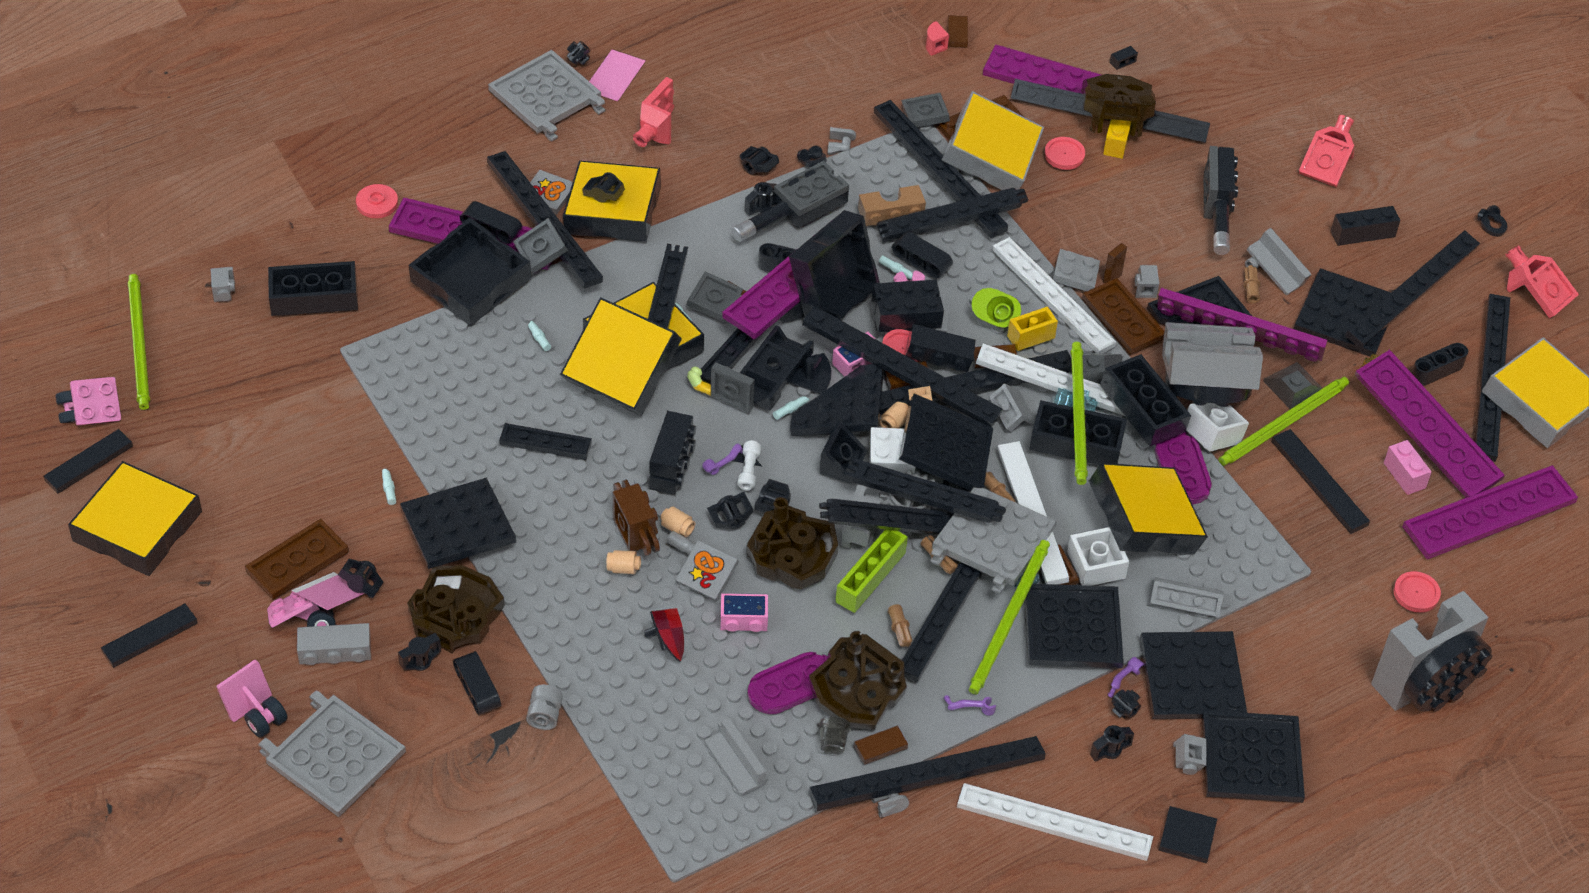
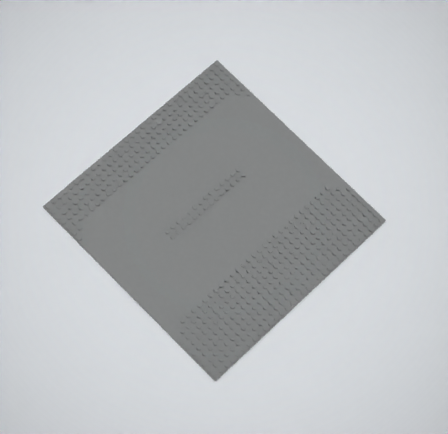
M935 126L917 127L939 152L944 155L948 142ZM893 133L826 158V163L834 170V175H840L849 184L848 202L800 228L787 217L741 242L737 241L732 233L733 227L760 214V212L749 216L745 212V197L754 190L753 186L651 226L647 242L618 239L585 252L603 275V282L584 289L564 262L561 261L551 265L548 270L541 269L534 274L531 273L530 280L472 326H469L447 308L443 307L340 349L344 360L428 494L487 477L516 535V543L468 558L477 572L491 577L504 596L505 606L502 609L503 614L546 683L558 688L563 693L561 707L666 875L674 883L825 811L816 810L809 794L811 786L930 760L1119 669L1029 665L1026 600H1024L985 680L984 687L980 689L977 695L969 692L971 679L974 677L1023 576L1022 574L1014 586L1007 583L1002 593L998 594L992 591L995 585L993 583L995 577L982 572L919 682L917 683L905 677L907 685L905 694L895 707L886 710L875 730L844 727L821 710L815 698L777 714L760 712L748 700V685L755 674L806 652H817L816 654L822 656L824 654L828 656L829 650L839 638L849 637L853 631H860V635L862 633L867 634L902 660L909 647H901L899 645L896 633L891 629L892 621L888 614V608L895 604L902 606L905 619L910 624L909 631L913 642L953 573H946L940 565L931 563L930 554L921 546V541L926 536L928 537V535L932 534L899 531L908 536L905 555L861 607L853 613L836 603L837 585L885 529H877L871 545L865 547L852 543L849 549L841 546L843 525L835 524L838 555L824 579L803 589L789 587L780 580L771 581L757 575L753 560L747 557V543L764 515L763 512L754 510L760 491L763 485H766L768 479L788 484L791 492L789 506L805 511L806 516L826 521L828 519L820 518V512L827 510L820 509L819 503L827 502V499L832 498L852 500L855 490L860 484L846 483L820 474L821 453L831 433L791 436L790 425L793 413L787 414L778 420L773 416L774 411L785 406L790 401L804 396L810 399L807 402L809 403L820 394L787 382L781 390V397L771 410L753 403V409L748 414L710 395L695 390L687 378L688 371L692 367L696 366L701 369L737 329L728 321L724 323L686 305L688 298L705 271L748 291L769 273L760 269L758 265L759 247L761 245L772 243L798 249L843 210L860 215L858 210L859 194L879 191L884 200L896 201L898 200L899 188L919 185L926 201L925 210L956 202ZM802 167L766 181V183L779 184L809 167ZM955 167L980 195L991 193L977 176ZM1007 211L998 214L1008 224V231L993 238H990L974 220L915 234L951 256L953 265L937 279L940 297L948 299L947 333L975 339V347H980L983 344L989 346L1012 345L1007 337L1009 327L994 326L978 318L972 311V299L981 289L993 288L1013 296L1021 305V315L1048 306L992 251L993 245L1010 237L1053 279L1055 268ZM866 226L870 240V250L876 264L880 283L895 282L893 278L896 275L891 269L879 263L882 255L894 262L900 263L911 272L919 271L923 273L925 280L935 279L895 256L891 247L898 239L882 242L877 226ZM667 243L672 244V251H674L675 245H680L679 252H683L684 246L689 247L675 303H678L683 308V311L692 319V322L704 333V352L680 365L665 370L661 374L656 390L642 416L616 405L605 396L593 394L565 380L560 373L583 331V318L592 314L599 298L602 297L614 303L652 282H655L657 285ZM1057 283L1114 339L1070 286ZM871 293L862 302L853 306L841 321L863 333L869 332L876 340L882 342L888 332L878 333L871 303ZM1049 306L1048 308L1058 320L1055 338L1019 351L1016 350L1018 356L1026 359L1067 350L1072 359L1070 354L1072 343L1080 342L1084 353H1096ZM804 318L782 323L781 319H778L763 332L759 339L732 368V370L740 373L777 325L780 326L786 337L800 344H804L809 340L814 341L812 355L825 353L832 370L828 388L844 378L832 364L833 349L839 345L803 326ZM531 320L545 334L546 339L551 345L550 350L544 351L539 342L532 336V332L528 327ZM1117 341L1114 348L1105 352L1108 354H1122V361L1131 358ZM972 361V364L968 372L984 368H975L974 362ZM926 362L929 369L944 377L966 373ZM777 363L768 364L771 367L778 366ZM883 372L882 391L890 390ZM1029 382L1011 385V387L1020 391L1035 419L1040 400L1073 407V398ZM997 389L976 394L991 402L989 396ZM936 402L942 406H945L951 410L963 414L960 411L950 407L949 405L943 402ZM1084 402L1085 410L1126 418L1121 414ZM667 410L692 415L693 425L696 426L694 437L696 447L694 453L690 452L689 454L690 465L688 470L684 469V483L682 487H678L676 495L649 489V461ZM999 417L992 426L994 429L986 472L990 471L1000 483H1004L1006 486L1005 490L1015 500L998 452V445L1020 441L1046 515L1056 521V527L1052 531L1056 543L1061 545L1074 569L1067 552L1070 535L1109 527L1107 517L1100 507L1088 481L1099 465L1087 463V482L1084 485H1079L1074 475L1075 460L1029 450L1034 425L1023 421L1013 431H1009L1005 428ZM1127 419L1118 464L1159 466L1154 451L1155 445L1149 447ZM508 423L592 438V444L587 460L504 446L500 445L499 439L504 424ZM1186 430L1185 435L1191 437V435ZM871 431L851 432L868 450L863 461L869 462ZM753 440L761 445L760 456L756 459L762 467L754 465L756 484L752 490L745 491L737 485L738 476L743 472L745 463L730 461L722 466L715 475L706 472L702 466L707 459H712L715 463L719 462L731 452L735 444L744 445L745 442ZM1198 440L1197 442L1211 478L1212 486L1208 498L1201 503L1193 504V507L1208 538L1195 554H1177L1162 551H1125L1129 560L1126 578L1092 585L1118 587L1124 658L1123 666L1127 665L1132 657L1138 659L1143 657L1140 642L1142 632H1195L1309 577L1311 573L1310 568L1215 456L1205 449ZM915 467V473L919 471V476L923 477L925 474H928L927 480L935 479L936 483H943L944 479ZM626 479L630 485L638 483L642 491L647 492L649 505L651 508H655L658 515V521H656L658 534L656 537L659 541L660 551L654 553L651 549V554L645 556L642 549L636 551L637 556H641V568L636 570V574L613 573L612 571H607L606 566L608 552H613L614 550L629 551L613 520V484L619 482L622 487L621 482ZM951 482L949 484L950 487L956 489L961 488L960 486L953 484ZM867 487L866 494L880 498V490ZM745 492L753 508V513L746 522L737 529L716 528L707 508L717 504L725 496H735ZM741 502L737 506L741 514H744L746 510ZM674 506L691 516L692 520L695 521L696 525L690 536L686 537L692 543H696L699 540L738 559L739 563L721 594H768L767 631L720 630L721 595L716 602L676 582V578L689 555L667 543V538L671 531L661 525L662 520L660 519L661 514L666 508L669 509ZM718 512L720 520L727 522L723 512ZM932 535V537H933L934 539H936L937 536H938V535ZM951 558L958 566L960 561ZM1040 569L1032 584H1045ZM1155 577L1223 591L1224 596L1219 617L1150 603ZM678 609L684 632V653L681 662H678L668 650L662 651L657 635L649 639L645 637L644 631L654 627L650 614L651 611ZM866 666V672L872 670ZM844 671L838 673L841 677L847 676V673ZM872 692L867 694L869 698H874L876 696ZM948 695L952 702L963 699L983 701L985 697H990L992 702L988 706L996 705V711L993 715L989 716L982 712V707H964L948 710L949 705L944 700V696ZM729 717L767 771L766 784L743 796L738 794L705 745V739L720 733L721 721ZM898 725L908 743V749L864 765L854 747V741Z

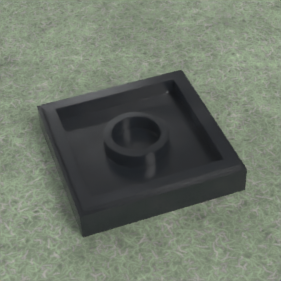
M1169 806L1159 851L1207 863L1217 818Z

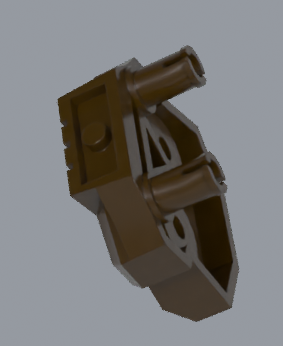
M1104 74L1083 80L1081 89L1084 96L1083 109L1092 115L1089 128L1091 132L1095 133L1097 128V133H1101L1103 120L1114 119L1132 121L1129 134L1135 136L1137 132V137L1142 136L1144 121L1147 118L1153 117L1155 112L1156 98L1152 91V85L1132 76Z
M783 497L776 498L775 502H773L774 510L764 513L747 543V557L753 560L757 575L771 581L780 580L791 588L803 589L824 579L838 555L835 524L806 516L805 511L788 506L787 499Z
M463 565L432 568L423 589H417L407 602L412 617L416 637L426 638L436 633L440 638L441 649L444 648V650L453 654L456 647L474 642L481 643L489 632V625L498 617L505 606L504 596L491 577Z
M853 631L849 637L839 638L829 650L828 659L809 675L808 681L818 707L846 728L875 730L886 710L895 707L906 692L904 661L867 634L862 633L860 635V631ZM866 666L872 670L866 672ZM844 671L847 673V676L841 677L838 673ZM872 692L876 696L874 698H869L867 694Z

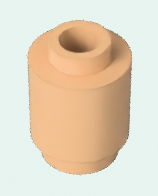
M902 402L894 403L882 414L880 426L882 428L900 429L906 423L909 406Z
M674 506L669 509L666 508L660 517L663 527L671 532L675 531L684 537L690 536L696 525L691 516Z
M614 550L613 552H608L607 571L619 574H636V570L641 568V556H637L636 551Z

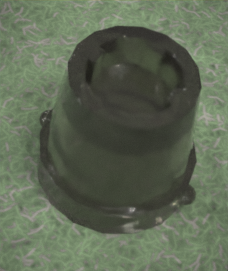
M832 716L820 719L816 726L820 731L821 751L830 755L842 754L845 751L848 733L852 730L850 722L844 718Z

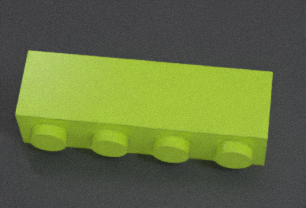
M884 530L837 585L836 603L855 613L905 555L908 536L899 531Z

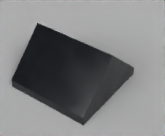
M841 421L836 423L821 453L820 474L846 483H852L844 480L842 476L846 472L847 466L850 465V460L855 458L863 461L868 450Z

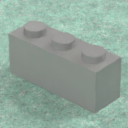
M369 623L297 628L299 664H335L339 662L371 660Z

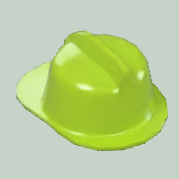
M984 288L978 291L971 303L972 311L978 318L1002 328L1009 327L1010 319L1020 316L1022 311L1021 305L1016 298L993 288Z

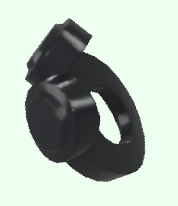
M818 145L810 147L809 150L801 149L797 153L798 160L805 167L810 168L822 161L827 162L826 154L823 153L822 148Z
M1496 205L1489 206L1487 209L1482 208L1478 212L1477 220L1488 234L1500 237L1507 230V222L1500 215V208ZM1490 219H1493L1494 221L1500 223L1501 227H1492L1490 225Z

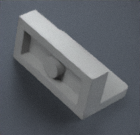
M1004 383L989 396L993 404L1003 409L999 417L1007 430L1013 431L1023 421L1034 425L1035 418L1019 390Z

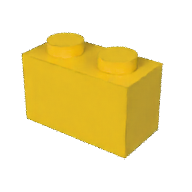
M1111 119L1103 155L1123 159L1132 121Z
M1047 306L1010 319L1007 337L1012 344H1015L1016 350L1019 351L1054 339L1058 320Z

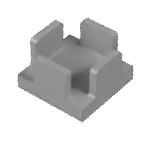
M862 485L857 486L851 500L883 504V499L866 494L867 487ZM843 525L841 546L850 549L851 544L855 543L867 547L871 545L877 529Z

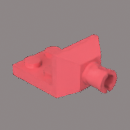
M668 77L642 102L640 130L633 135L634 142L640 147H645L650 140L668 145L671 143V113L674 109L673 80Z
M1339 115L1335 127L1330 126L1316 131L1299 169V174L1337 188L1349 159L1354 157V144L1349 133L1354 120L1347 117L1345 121V115Z
M1519 245L1505 254L1514 267L1509 272L1508 292L1510 293L1525 285L1549 318L1555 316L1579 295L1551 257L1533 255L1528 258Z

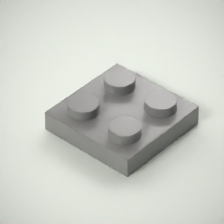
M1060 249L1053 280L1063 285L1089 291L1095 288L1100 260Z

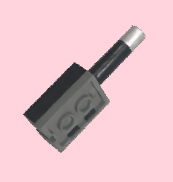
M1209 146L1207 163L1203 174L1204 218H1213L1214 252L1218 255H1225L1230 251L1229 215L1230 212H1234L1235 200L1233 198H1237L1238 186H1235L1238 179V171H1235L1238 157L1234 156V148Z
M822 161L775 185V206L733 227V236L737 241L741 242L787 217L800 228L847 203L849 184L840 175L835 176L834 170L825 161Z

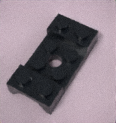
M776 325L740 371L741 374L754 379V404L767 410L773 408L781 397L783 387L798 367H803L806 364V359L813 354L814 341L809 340L804 344H800L787 338L780 326ZM777 363L778 366L771 367L768 364Z

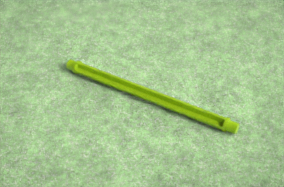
M131 274L127 284L129 288L137 402L141 410H146L149 408L150 396L140 291L141 283L137 274Z
M1073 342L1070 354L1072 356L1075 444L1074 475L1077 484L1084 485L1087 482L1088 476L1083 381L1084 351L1080 342Z
M1346 377L1336 379L1224 452V455L1218 459L1220 464L1225 466L1228 463H1233L1344 390V387L1349 385V380Z
M1041 540L1039 545L1036 546L1035 552L974 677L971 679V685L968 690L972 694L977 695L985 685V680L1013 625L1014 619L1029 592L1045 556L1048 554L1050 543L1047 540Z

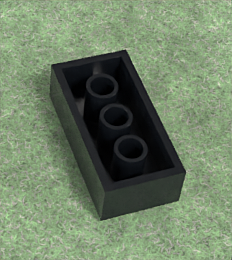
M355 261L268 267L271 316L358 310Z
M1142 354L1105 368L1100 384L1149 447L1186 432L1191 414Z
M1040 400L1029 450L1075 460L1073 407ZM1085 410L1087 463L1096 465L1101 463L1118 464L1127 424L1126 418Z

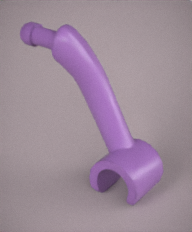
M739 443L735 444L725 458L717 463L712 459H707L702 466L706 472L715 475L722 466L734 460L739 452L743 453V448H741Z
M1132 657L1127 666L1114 677L1108 696L1111 698L1114 696L1116 689L1120 688L1122 679L1131 671L1139 675V669L1145 663L1136 657Z
M948 695L944 696V700L949 705L948 710L964 707H982V712L989 716L993 715L996 711V705L988 706L992 702L990 697H985L983 701L963 699L952 702Z

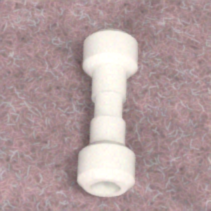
M753 440L744 443L743 455L745 456V466L743 467V472L738 476L737 482L738 487L745 491L754 489L756 484L754 464L756 458L760 456L761 445Z

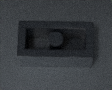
M1132 46L1121 49L1111 54L1110 64L1116 70L1126 67L1137 61L1138 52Z

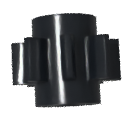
M573 41L567 47L569 51L567 57L575 65H578L580 62L584 65L590 59L588 54L591 50L584 42L579 41L576 43Z
M1122 689L1118 691L1111 701L1113 706H1115L1112 711L1119 718H1125L1126 716L1132 718L1141 708L1138 702L1140 696L1133 690L1125 691Z

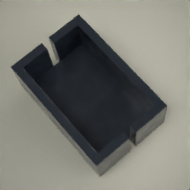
M937 279L873 283L871 303L878 333L890 332L895 329L910 331L913 324L931 329L942 328L944 308Z
M667 410L649 461L650 490L676 495L678 487L683 486L685 478L683 472L684 469L688 470L690 465L689 454L690 452L694 453L696 447V440H694L696 426L693 425L692 415Z

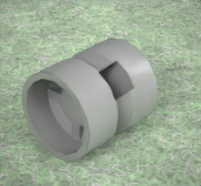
M545 684L533 688L526 721L529 725L541 730H551L556 727L563 699L561 690Z

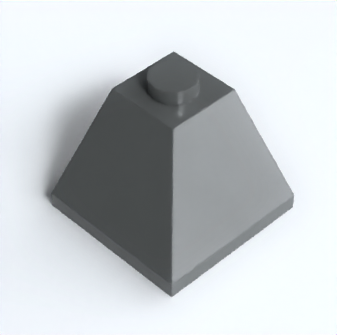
M1083 353V379L1101 384L1105 368L1122 362V354Z
M1298 362L1263 380L1289 409H1292L1322 389Z

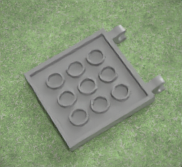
M553 50L488 84V89L537 133L543 131L549 141L558 138L554 133L557 131L555 123L591 104L597 114L605 112V108L602 107L605 101L601 98V91Z
M973 488L970 493L996 500L1000 506L1006 508L1002 521L996 522L992 520L990 523H986L954 513L933 542L931 554L934 556L930 562L939 566L946 555L995 577L993 580L995 585L992 591L1001 594L1007 583L1012 586L1016 584L1027 568L1036 546L1039 545L1041 540H1047L1056 527V521L984 488Z
M316 690L309 696L313 700L310 705L317 710L280 746H275L267 738H264L258 745L262 748L260 753L266 757V763L336 816L340 817L406 752L404 745L333 695L327 699Z

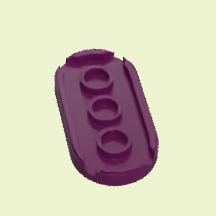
M1183 433L1155 444L1154 451L1159 467H1175L1193 505L1201 503L1208 498L1212 482L1197 440Z
M806 652L755 674L748 685L747 696L750 704L760 712L777 714L815 698L808 681L809 675L828 659V656L824 654L822 656L816 654L817 652Z

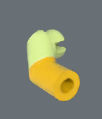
M692 367L687 374L692 387L699 392L711 396V384L702 381L700 377L702 371L700 368Z

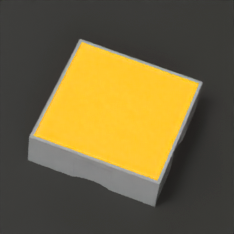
M972 91L962 107L955 132L949 140L942 161L966 173L978 176L1001 190L1009 188L1018 190L1025 181L1044 127Z
M1544 337L1492 374L1482 390L1501 409L1518 420L1524 429L1547 449L1566 435L1571 427L1589 417V376Z

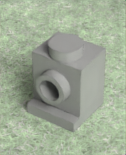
M1140 265L1138 268L1139 273L1135 274L1134 280L1135 286H1137L1135 297L1157 298L1159 289L1157 265Z
M233 267L211 269L214 302L232 300L231 292L235 291Z
M1184 734L1174 742V747H1176V768H1181L1183 773L1191 775L1196 774L1206 766V738Z

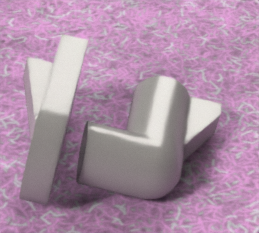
M830 127V139L842 140V143L829 142L828 155L850 150L851 141L856 139V132L850 129Z
M898 793L871 799L873 803L878 802V815L880 818L901 812L909 805L908 798Z

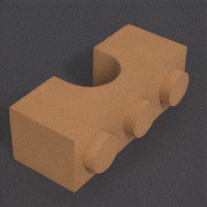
M919 185L899 188L898 200L896 201L884 200L880 192L877 191L859 194L858 210L860 215L864 216L866 226L876 225L879 221L925 210L926 201Z

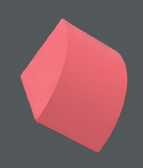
M935 21L927 30L926 49L931 56L947 50L949 34Z

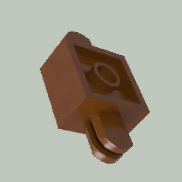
M627 479L621 482L622 487L619 482L614 483L613 520L628 550L638 551L642 549L645 556L651 554V549L654 553L659 552L660 546L656 537L658 534L656 526L658 515L655 508H651L649 505L647 492L642 491L638 483L630 485Z

